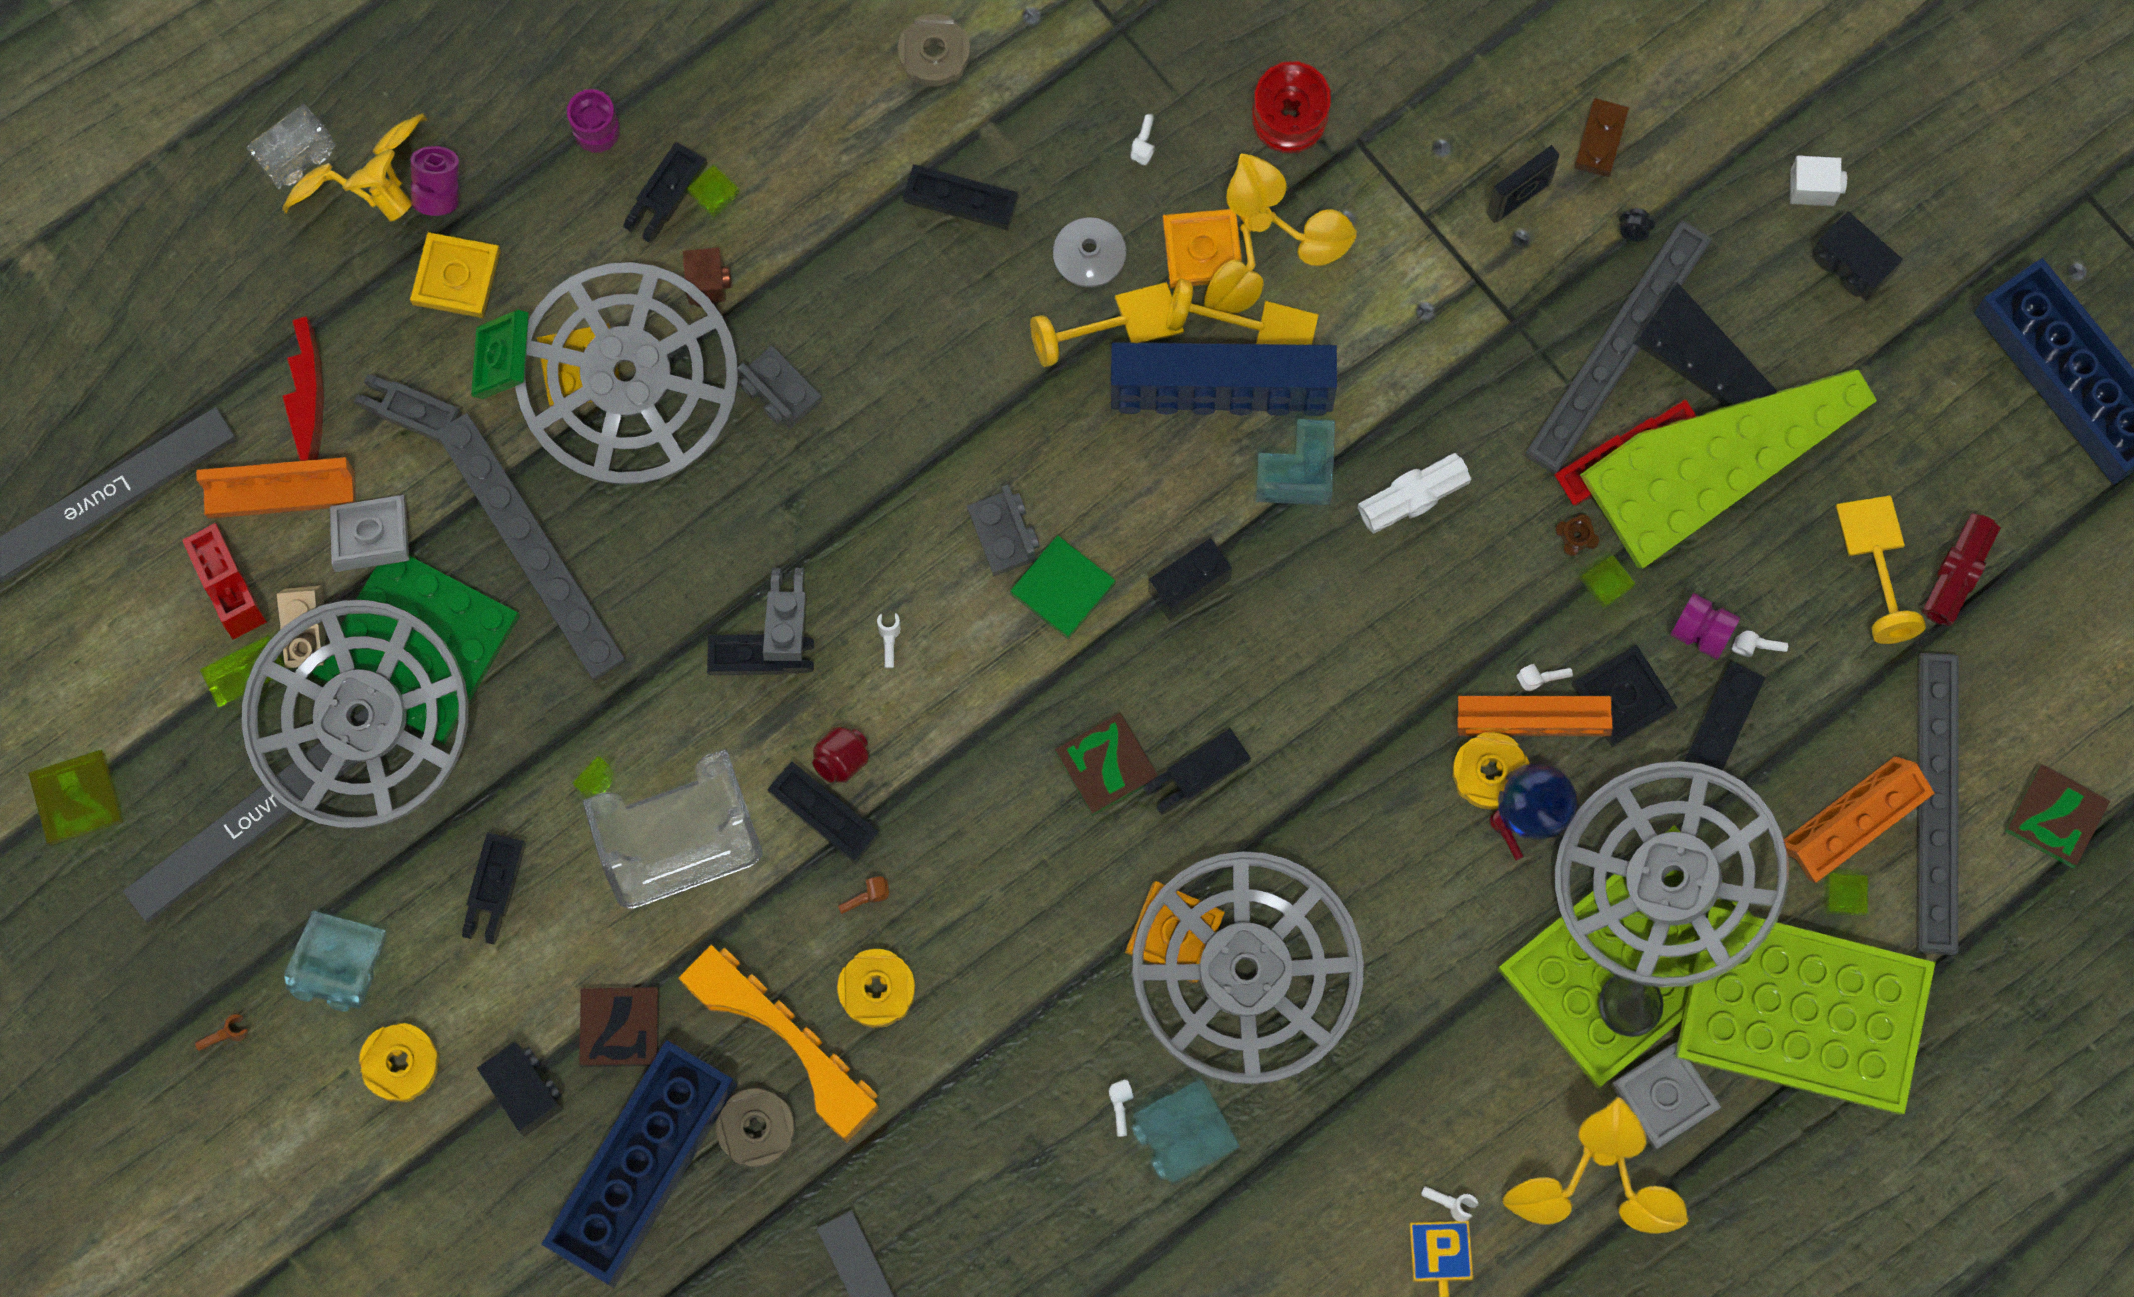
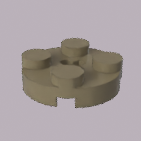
M926 14L913 20L914 24L909 26L906 31L904 29L898 41L899 61L908 79L926 86H942L960 80L968 66L971 53L970 41L966 31L955 24L954 19L942 14ZM932 43H938L939 49H944L943 53L937 57H931L924 50L930 49Z
M760 1088L746 1089L733 1095L726 1102L716 1122V1135L722 1150L738 1165L750 1168L767 1167L779 1161L791 1149L795 1134V1122L788 1105L777 1095ZM757 1118L759 1123H766L767 1126L761 1132L762 1137L757 1139L752 1134L746 1135L745 1128L750 1126V1119Z

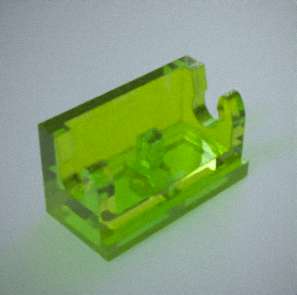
M266 636L200 669L218 707H222L226 703L244 695L246 683L255 661L267 643L272 639L270 636ZM279 654L275 663L285 668L284 660L281 654ZM267 676L266 679H265L264 684H266V683H268V682H270V681H272V680H274V679H272V678H270V677Z

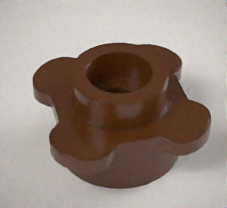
M1578 515L1568 522L1561 521L1556 527V534L1562 537L1565 544L1563 550L1569 556H1576L1580 550L1586 548L1595 549L1598 546L1599 537L1594 534L1591 519L1587 515ZM1574 533H1580L1581 537L1575 538Z

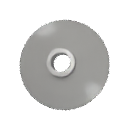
M1081 218L1069 223L1060 231L1054 242L1053 258L1059 273L1070 283L1086 288L1099 287L1112 281L1122 270L1126 259V246L1120 232L1109 222L1098 218ZM1087 243H1092L1096 246V249L1093 252H1086L1083 246Z

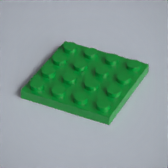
M409 556V561L376 566L356 599L389 604L411 613L429 625L445 641L458 662L465 680L468 704L520 618L518 612ZM370 613L347 614L341 624V628L345 638L368 636L390 642L398 621L390 617ZM412 629L404 650L409 652L422 665L432 684L452 676L438 650L421 633ZM368 648L350 650L356 670H368L375 673L385 654L383 651ZM335 655L326 659L324 665L317 666L312 672L313 675L327 683L335 676L341 674ZM399 660L390 681L398 688L401 695L421 688L413 672ZM456 691L437 698L438 724L434 740L445 745L458 723V698ZM426 703L406 710V725L424 734L426 726Z

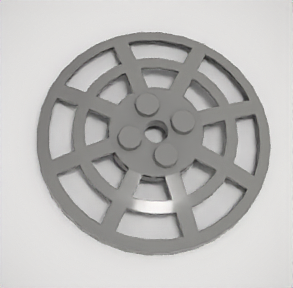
M633 262L609 263L589 268L569 277L554 288L539 303L528 320L525 365L527 355L548 360L547 381L554 405L538 416H535L526 388L524 369V383L515 386L520 409L529 429L543 448L561 464L576 473L600 482L620 485L643 484L663 479L685 469L699 459L717 440L727 424L735 403L738 385V364L733 339L722 315L710 299L696 286L679 275L653 265ZM612 273L643 274L637 295L614 294L592 301L581 284L592 278ZM658 278L670 282L685 291L701 305L708 316L688 326L684 319L673 309L660 301L652 299ZM569 291L579 309L561 326L552 345L531 341L534 330L545 312L559 297ZM616 305L634 306L629 326H618L608 329L598 312L603 308ZM648 311H655L665 317L678 331L659 342L650 333L644 331ZM586 319L596 337L588 344L585 351L580 352L563 348L572 330L582 320ZM714 329L717 330L720 336L726 359L725 390L703 383V358L696 339ZM686 344L692 361V380L671 375L667 356ZM624 361L631 362L636 367L634 378L627 382L620 381L615 376L616 366ZM559 362L580 367V378L583 387L565 398L562 395L559 384ZM667 389L687 394V398L678 413L665 424L655 406L663 398ZM701 398L721 404L717 416L707 432L692 448L683 454L672 434L689 418L697 405L698 399ZM591 400L597 407L606 412L602 433L586 426L572 411ZM642 414L653 431L637 437H616L621 416L629 417ZM563 418L579 435L593 443L599 444L594 466L582 463L567 454L550 439L544 429ZM659 442L670 462L643 471L617 472L609 470L614 448L638 449Z
M345 600L322 605L300 615L284 626L267 643L255 661L246 683L242 702V731L245 748L253 769L264 786L281 804L296 814L319 824L339 828H368L387 824L410 814L427 802L443 786L456 766L464 746L468 727V696L465 680L456 658L445 641L429 625L411 613L389 604L368 600ZM370 613L390 617L397 620L398 623L390 642L368 636L345 638L337 616ZM323 622L330 641L329 644L311 654L298 667L295 673L275 663L281 651L295 637L311 626ZM412 629L421 633L438 650L452 676L432 684L422 665L409 652L404 650ZM368 648L383 651L385 654L375 673L368 670H356L350 650ZM335 655L341 674L332 678L324 687L307 679L309 674L320 663ZM399 660L413 672L421 688L401 695L398 688L390 681ZM268 676L288 687L285 691L281 708L282 733L260 738L258 731V705L262 686ZM456 691L458 698V727L454 745L450 754H447L432 745L438 724L437 698ZM301 693L315 700L313 724L295 729L294 710L297 696ZM426 703V726L421 740L404 730L406 710ZM364 705L369 712L368 720L361 726H355L351 721V712L355 707ZM319 738L324 747L332 753L322 772L307 759L299 744ZM396 744L414 753L402 768L386 777L381 756L388 753ZM287 747L297 767L309 779L315 782L303 801L293 796L279 782L269 767L264 753ZM424 759L442 768L437 777L421 794L396 809L392 808L389 788L396 786L409 777ZM346 760L366 761L371 782L351 784L335 779ZM328 790L348 795L374 794L378 815L342 817L324 813L316 808Z
M1681 761L1654 763L1635 768L1612 779L1598 789L1579 808L1568 825L1559 846L1555 866V891L1559 910L1569 932L1582 950L1599 966L1616 976L1638 984L1656 987L1688 986L1708 981L1730 971L1747 959L1764 942L1777 922L1785 902L1789 881L1788 854L1783 834L1772 812L1759 795L1744 782L1723 770L1704 764ZM1659 779H1693L1688 802L1668 801L1641 809L1630 789L1638 785ZM1708 782L1719 785L1738 795L1753 808L1759 817L1742 830H1739L1725 815L1704 805ZM1617 797L1628 817L1610 833L1599 853L1577 847L1581 835L1591 820L1606 804ZM1685 814L1681 832L1657 835L1649 822L1653 818L1664 815ZM1700 819H1706L1719 826L1730 838L1711 850L1706 843L1696 837ZM1633 829H1636L1644 844L1637 849L1630 862L1612 857L1620 842ZM1767 830L1773 841L1777 857L1778 882L1776 891L1755 888V863L1752 851L1748 845ZM1739 851L1744 870L1743 886L1722 883V873L1719 864ZM1572 862L1595 868L1593 889L1600 912L1578 921L1574 913L1570 895V870ZM1672 870H1680L1684 873V880L1677 887L1664 885L1665 876ZM1607 872L1626 877L1627 888L1631 896L1612 907L1609 904L1606 892ZM1717 898L1738 902L1730 917L1720 928L1714 931L1705 914L1711 909ZM1750 904L1771 906L1768 917L1756 936L1740 952L1730 958L1721 940L1727 937L1739 925ZM1640 910L1646 917L1655 922L1648 941H1645L1629 932L1619 920ZM1691 922L1701 938L1698 941L1683 945H1664L1670 925H1683ZM1609 926L1611 931L1624 943L1644 952L1636 972L1626 969L1607 958L1592 944L1587 935ZM1707 949L1717 965L1707 971L1688 976H1652L1659 956H1686Z
M1235 852L1220 854L1199 861L1177 874L1160 890L1147 908L1138 927L1132 951V979L1135 997L1141 1014L1154 1037L1172 1056L1188 1068L1209 1078L1234 1084L1255 1085L1276 1082L1296 1075L1317 1063L1335 1047L1349 1028L1358 1008L1363 987L1364 961L1361 943L1354 922L1341 899L1323 880L1307 868L1288 859L1266 853ZM1249 866L1264 867L1282 872L1300 881L1309 889L1294 905L1274 894L1249 889ZM1233 867V890L1210 896L1192 909L1176 894L1183 885L1202 874L1219 868ZM1320 899L1330 909L1340 926L1347 945L1348 957L1325 959L1320 939L1309 920L1305 917ZM1234 902V924L1221 929L1217 933L1200 918L1215 907ZM1249 902L1270 906L1283 913L1284 916L1271 930L1262 925L1250 923ZM1165 904L1181 922L1176 927L1169 941L1165 965H1143V953L1148 932L1158 912ZM1295 926L1300 929L1312 954V960H1291L1290 953L1282 940ZM1190 930L1206 945L1201 954L1200 963L1177 965L1180 945L1187 931ZM1247 959L1255 965L1256 974L1253 979L1243 980L1237 976L1235 972L1237 961ZM1349 973V987L1344 1007L1336 1024L1328 1033L1311 1019L1321 1001L1326 983V974ZM1313 975L1311 993L1301 1011L1285 997V994L1290 986L1292 976ZM1144 980H1166L1172 1003L1180 1017L1186 1022L1185 1026L1173 1039L1163 1031L1152 1012L1145 992ZM1178 980H1200L1203 991L1209 999L1195 1014L1190 1011L1185 1003ZM1274 1007L1291 1022L1288 1026L1274 1034L1257 1038L1256 1015L1265 1013ZM1220 1009L1228 1014L1240 1016L1241 1039L1222 1035L1207 1027L1206 1024ZM1299 1030L1318 1044L1309 1054L1290 1065L1273 1071H1260L1258 1050L1278 1045L1294 1036ZM1199 1034L1204 1039L1218 1046L1242 1050L1245 1073L1229 1072L1211 1067L1191 1057L1184 1049Z

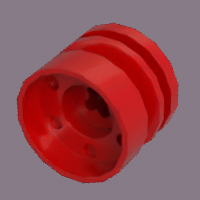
M1299 61L1282 62L1269 68L1262 75L1254 92L1252 123L1258 138L1266 146L1284 154L1300 153L1313 147L1323 136L1331 106L1330 88L1325 77L1313 66ZM1284 110L1290 113L1296 111L1297 115L1295 118L1291 114L1284 116Z

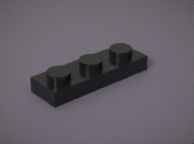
M914 164L903 195L904 203L1004 230H1009L1018 201V192Z
M1732 661L1729 663L1684 762L1704 764L1719 770L1724 769L1766 677Z
M792 761L767 789L772 797L854 864L880 835L875 828Z

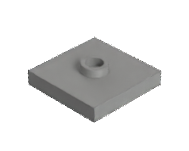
M404 495L330 506L331 557L334 572L409 561L407 506Z
M1678 1042L1611 1084L1617 1095L1630 1107L1641 1122L1646 1138L1654 1150H1657L1721 1108L1692 1063L1675 1058Z

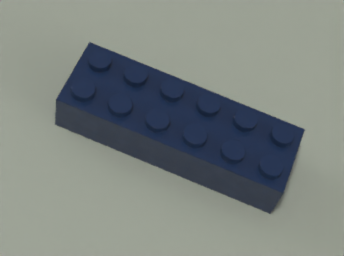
M2042 257L1984 297L1974 314L2112 484L2116 485L2134 472V368Z
M1112 343L1111 409H1118L1123 414H1136L1141 410H1155L1159 414L1169 415L1177 413L1178 410H1193V413L1198 415H1210L1215 410L1230 411L1233 415H1248L1252 411H1267L1269 415L1283 416L1287 415L1289 411H1304V414L1308 416H1322L1326 412H1333L1337 391V345Z
M666 1040L541 1245L610 1287L615 1288L718 1116L721 1114L726 1102L736 1089L737 1084L735 1081Z

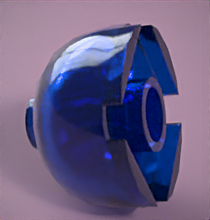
M1544 764L1520 765L1506 777L1505 780H1508V782L1505 784L1504 791L1499 793L1498 804L1500 816L1505 826L1511 832H1516L1519 836L1528 840H1541L1556 837L1567 829L1575 817L1578 805L1577 794L1570 779L1560 769Z

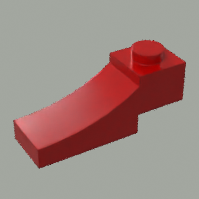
M216 523L182 540L203 588L210 597L221 623L232 640L267 623L256 598L252 594Z

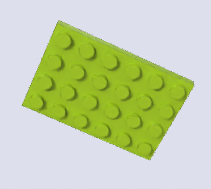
M1674 825L1665 833L1680 832V830ZM1680 870L1670 871L1664 878V885L1668 887L1679 886L1684 880V873ZM1613 874L1606 880V892L1611 907L1631 897L1627 888L1626 877ZM1594 890L1573 907L1578 921L1600 912L1596 904ZM1717 898L1713 906L1734 911L1738 902ZM1640 910L1619 920L1629 932L1645 941H1648L1655 922L1646 917ZM1747 910L1746 915L1753 916V915L1749 912V910ZM1562 916L1498 968L1502 976L1597 1089L1606 1084L1683 1020L1690 985L1659 987L1663 996V1014L1659 1023L1650 1032L1636 1037L1622 1036L1613 1032L1602 1020L1598 1002L1603 986L1615 974L1599 966L1582 950L1569 932ZM1691 922L1683 925H1670L1664 945H1683L1700 940V936ZM1609 926L1587 935L1592 944L1607 958L1626 969L1636 972L1644 952L1624 943L1611 931ZM1697 953L1678 957L1659 956L1652 976L1681 977L1692 975ZM1624 980L1615 983L1608 989L1604 997V1009L1607 1017L1613 1024L1623 1029H1639L1647 1025L1653 1018L1650 1013L1654 996L1645 985ZM1647 994H1649L1651 997V1004L1650 1006H1648V1008L1645 1009L1644 1004L1647 1000Z
M1712 906L1705 916L1715 931L1722 926L1733 911ZM1744 915L1739 925L1727 937L1721 940L1730 958L1740 952L1756 936L1766 919ZM1776 922L1764 942L1747 959L1726 973L1708 981L1690 985L1675 1058L1899 1115L1905 1114L1935 962ZM1707 949L1697 953L1693 974L1704 972L1717 966Z

